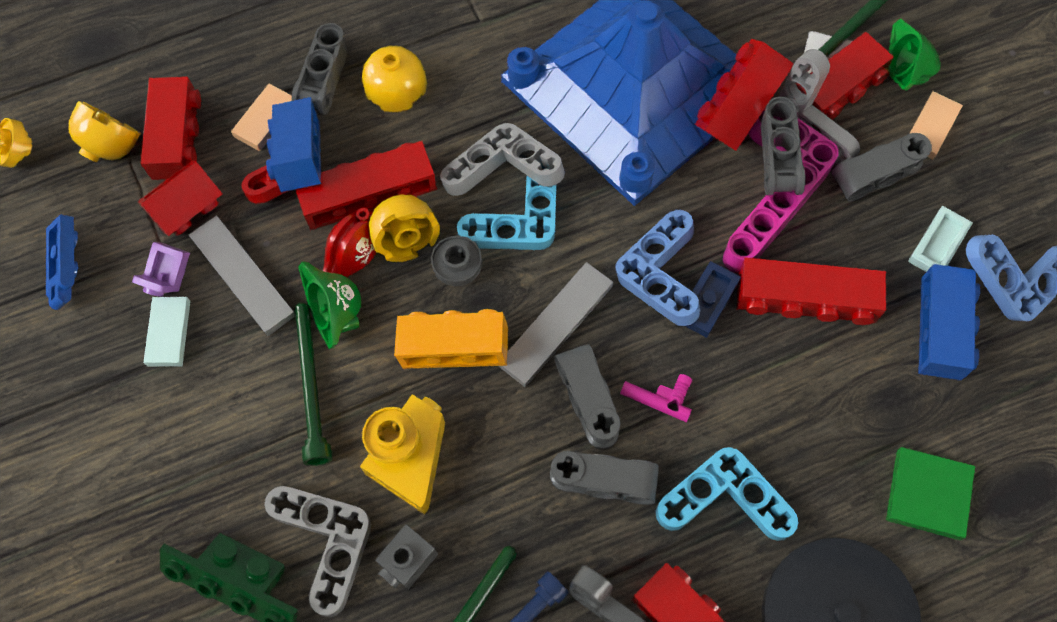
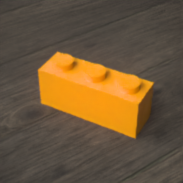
M483 309L478 313H462L450 310L443 314L428 315L424 312H412L407 316H397L394 356L403 369L507 366L508 324L503 312H497L492 309Z

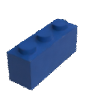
M311 97L272 105V119H268L271 138L267 139V147L271 159L266 160L270 179H276L281 192L321 184L320 122Z
M933 264L923 275L921 280L918 374L962 380L977 368L979 350L975 348V336L979 331L980 319L979 316L975 315V304L980 296V285L976 283L975 270Z

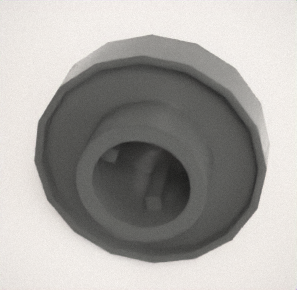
M459 235L449 236L441 240L433 249L431 255L433 272L446 285L455 287L466 285L474 281L480 274L482 267L481 251L477 244L468 237Z

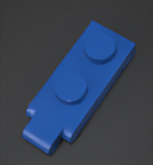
M62 214L46 228V295L49 298V306L54 310L61 309L71 300V287L74 285V279L78 272V263L74 261V248L78 240V233L74 230V217Z

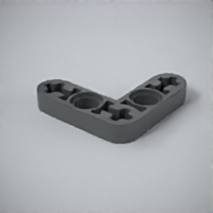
M586 566L581 567L570 585L569 594L605 622H646L610 596L613 586L605 578Z

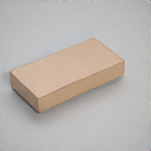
M268 84L232 129L233 137L261 151L266 145L267 139L271 138L268 119H272V105L292 101V95Z
M934 91L929 96L910 133H921L930 140L932 151L928 158L932 160L937 155L963 106Z

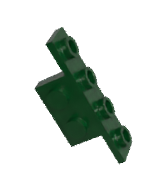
M221 533L216 536L198 559L165 543L160 548V571L169 580L182 582L196 589L203 597L208 599L214 598L228 605L235 613L248 615L260 622H297L298 609L269 595L283 576L285 564Z

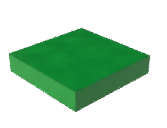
M903 447L899 448L896 452L886 521L960 541L965 539L975 466Z

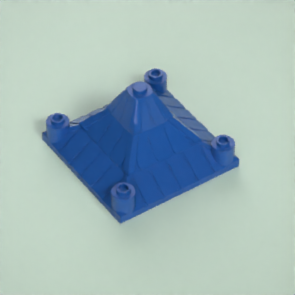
M599 0L535 51L527 47H519L512 50L507 59L508 70L501 74L502 83L633 206H636L714 139V137L695 125L699 119L697 115L703 104L710 101L716 93V86L720 78L726 72H730L736 63L737 54L722 44L710 31L703 28L697 20L682 10L673 0Z

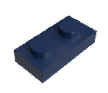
M710 261L692 291L699 300L700 316L697 321L686 327L707 338L741 277ZM688 304L682 309L690 310V305Z

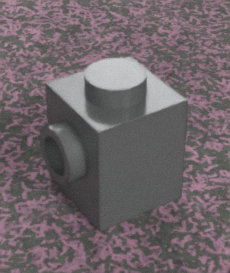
M405 524L375 561L383 568L379 575L396 589L401 583L409 590L436 558L438 553L433 546Z

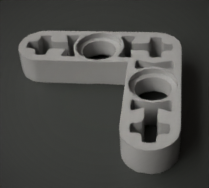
M809 49L795 61L779 97H787L792 100L797 108V118L812 127L811 124L816 125L822 135L831 139L838 148V157L835 161V164L838 165L848 158L856 157L860 152V145L849 132L812 105L829 73L830 63L821 51ZM811 66H812V72H813V73H812V74L807 73V72L810 70ZM796 83L800 84L805 89L806 94H803L797 88Z
M504 123L496 126L442 170L440 178L448 194L459 196L471 190L505 161H508L542 186L550 187L558 184L564 178L565 171L558 154L516 125ZM525 151H535V153L528 158L519 157L521 153ZM480 156H489V158L482 163L474 162L476 158Z
M287 486L276 487L268 493L265 499V509L273 519L284 524L329 536L310 591L309 601L312 609L324 617L338 615L347 603L371 531L370 518L363 509L357 506ZM288 495L287 499L293 505L301 507L300 519L296 520L299 514L292 509L284 508L280 514V509L275 506L276 501H283L285 496ZM316 505H324L328 509L327 519L318 525L310 523L308 515L311 508ZM337 509L341 510L338 516L348 521H352L354 516L357 515L359 522L363 524L362 528L354 529L352 534H349V529L345 525L335 522ZM335 523V530H331V527ZM338 551H347L351 556V564L344 571H334L331 567V558ZM328 573L336 579H345L343 586L335 582L333 595L338 597L336 604L329 603L327 609H323L324 603L319 600V596L321 593L327 594L332 583L329 580H324L326 574Z

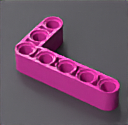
M765 109L748 133L749 137L760 146H762L760 126ZM773 117L776 120L783 121L780 117ZM798 119L802 164L805 170L806 185L802 195H796L795 192H774L773 195H766L732 234L723 254V263L733 273H739L744 257L759 259L827 178L838 157L837 146L800 119ZM777 146V147H776V148H777L778 150H780V151H787V150H786L785 148H783V147H780V146ZM815 158H820V159H822L824 162H820V161L816 160ZM775 203H782L787 208H780ZM754 226H762L767 232H761ZM741 249L747 253V256H740L734 250Z

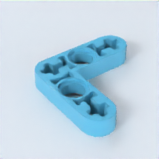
M527 176L525 215L467 214L458 221V235L468 237L479 248L543 250L550 247L555 238L556 185L550 187L538 186L537 182ZM537 196H544L549 199L550 205L545 209H537L531 202ZM537 219H543V238H536ZM487 225H491L492 237H487ZM503 225H510L516 232L511 238L504 239L496 233L498 228ZM470 226H476L475 236H469Z
M731 447L717 451L664 496L656 510V518L662 527L671 531L679 530L722 493L727 491L770 539L776 541L785 540L793 535L798 527V517L790 505L741 452ZM721 458L725 461L730 459L735 461L736 464L733 469L739 477L744 472L749 475L742 480L737 488L732 484L737 480L736 475L730 470L725 473L721 471L720 467L723 464ZM696 479L708 482L711 487L710 496L703 499L697 498L691 491V483ZM748 484L759 486L763 491L762 502L754 504L747 501L743 493L744 487ZM682 491L686 500L697 508L692 510L690 504H687L679 514L682 520L678 521L675 517L668 520L665 517L668 510L665 505L677 506L684 498L678 494ZM770 500L775 505L769 510L776 517L781 515L786 517L787 521L784 526L787 531L782 527L777 530L772 527L771 524L774 522V518L768 511L763 516L758 513Z

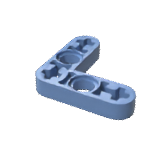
M675 210L666 214L616 263L619 283L679 326L691 325L697 321L700 316L699 300L694 292L663 272L660 268L688 243L694 235L692 216L683 210ZM652 244H661L665 247L659 254H650L646 251ZM638 268L639 276L632 271ZM627 269H630L631 272H629L628 274H626V270H627ZM660 283L667 287L665 292L660 295H652L648 292V289L653 284ZM677 304H679L682 307H685L689 304L690 310L681 309L680 311H678Z
M974 236L967 243L966 256L1003 314L1009 320H1033L1057 295V246L1051 247L1023 274L998 236ZM1002 269L1006 271L1008 279L1005 287H1002L999 283V274ZM1042 274L1046 279V287L1043 292L1038 286V280Z

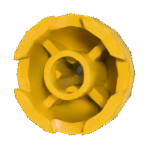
M386 46L372 53L364 64L362 83L367 99L379 105L381 110L385 112L408 110L413 107L412 103L418 100L421 94L424 96L426 92L427 79L420 59L413 52L401 46Z
M78 101L69 120V134L72 140L81 147L79 154L94 162H98L100 158L117 160L124 157L134 147L141 134L126 123L122 126V123L112 118L110 114L81 101Z
M402 194L386 199L374 209L369 221V233L377 253L384 255L387 261L404 262L419 257L416 251L424 248L428 243H430L431 247L436 243L440 235V225L426 202L413 195Z

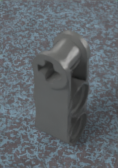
M327 23L321 25L316 30L299 79L296 81L292 91V101L311 97L315 110H318L323 115H327L331 108L333 95L349 54L343 30L339 25Z
M775 97L768 102L760 126L765 171V194L770 196L774 192H795L796 195H802L805 188V170L801 157L797 108L795 103L789 98ZM773 117H780L783 121L776 120ZM777 146L783 147V148H785L787 151H780V150H778L776 147H777Z
M910 133L890 143L879 145L862 155L842 161L831 171V174L847 200L855 201L872 191L883 189L900 179L917 173L923 165V160L932 151V144L925 135Z
M585 344L555 355L554 358L559 375L567 387L570 402L582 424L587 440L593 447L601 450L614 446L618 440L621 425L620 418L612 402L607 383L599 371L591 346ZM602 424L604 428H610L609 433L604 434L602 429L597 430V425Z
M563 451L553 458L550 480L553 486L561 491L586 494L601 499H619L634 504L651 505L655 504L659 465L649 461L625 460L610 455H592ZM564 465L571 466L572 474L570 478L563 477V471L561 470Z

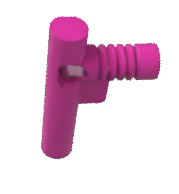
M680 374L678 376L674 389L660 385L656 394L625 381L620 392L623 396L686 423L692 409L682 405L692 383V379L687 375ZM675 403L678 411H673L668 406Z

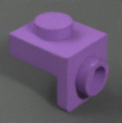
M153 242L144 275H134L132 282L143 286V292L154 296L163 297L164 293L179 292L190 253L161 242Z

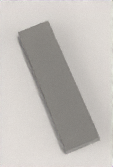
M217 215L189 234L192 241L267 336L296 317L294 311Z
M586 262L508 350L507 366L498 367L526 388L613 287V281Z

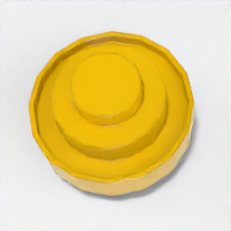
M5 118L0 122V166L12 168L24 156L27 157L30 154L32 139L28 137L21 121Z
M385 407L375 411L367 419L363 427L362 441L367 452L376 461L384 464H397L407 460L415 452L419 443V430L414 418L407 411L397 407Z

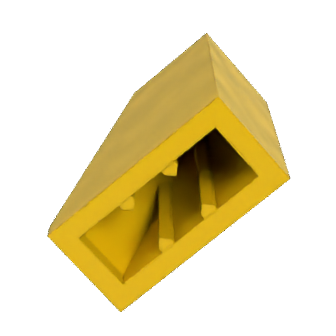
M412 394L402 410L407 411L414 418L419 430V443L415 452L407 460L397 464L381 463L368 454L360 468L366 476L425 515L430 506L445 421L443 414L440 412L442 408L428 397H424L421 400Z

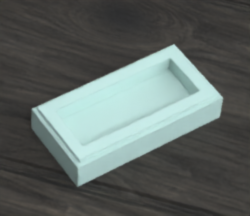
M942 206L908 262L925 272L933 264L948 266L973 222Z
M152 297L143 362L146 366H183L190 300L187 297Z

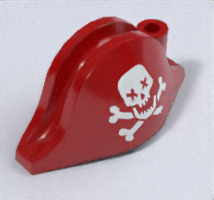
M360 208L356 214H349L333 227L326 241L323 271L348 277L372 261L377 253L369 233V221L373 211L369 212L366 208Z

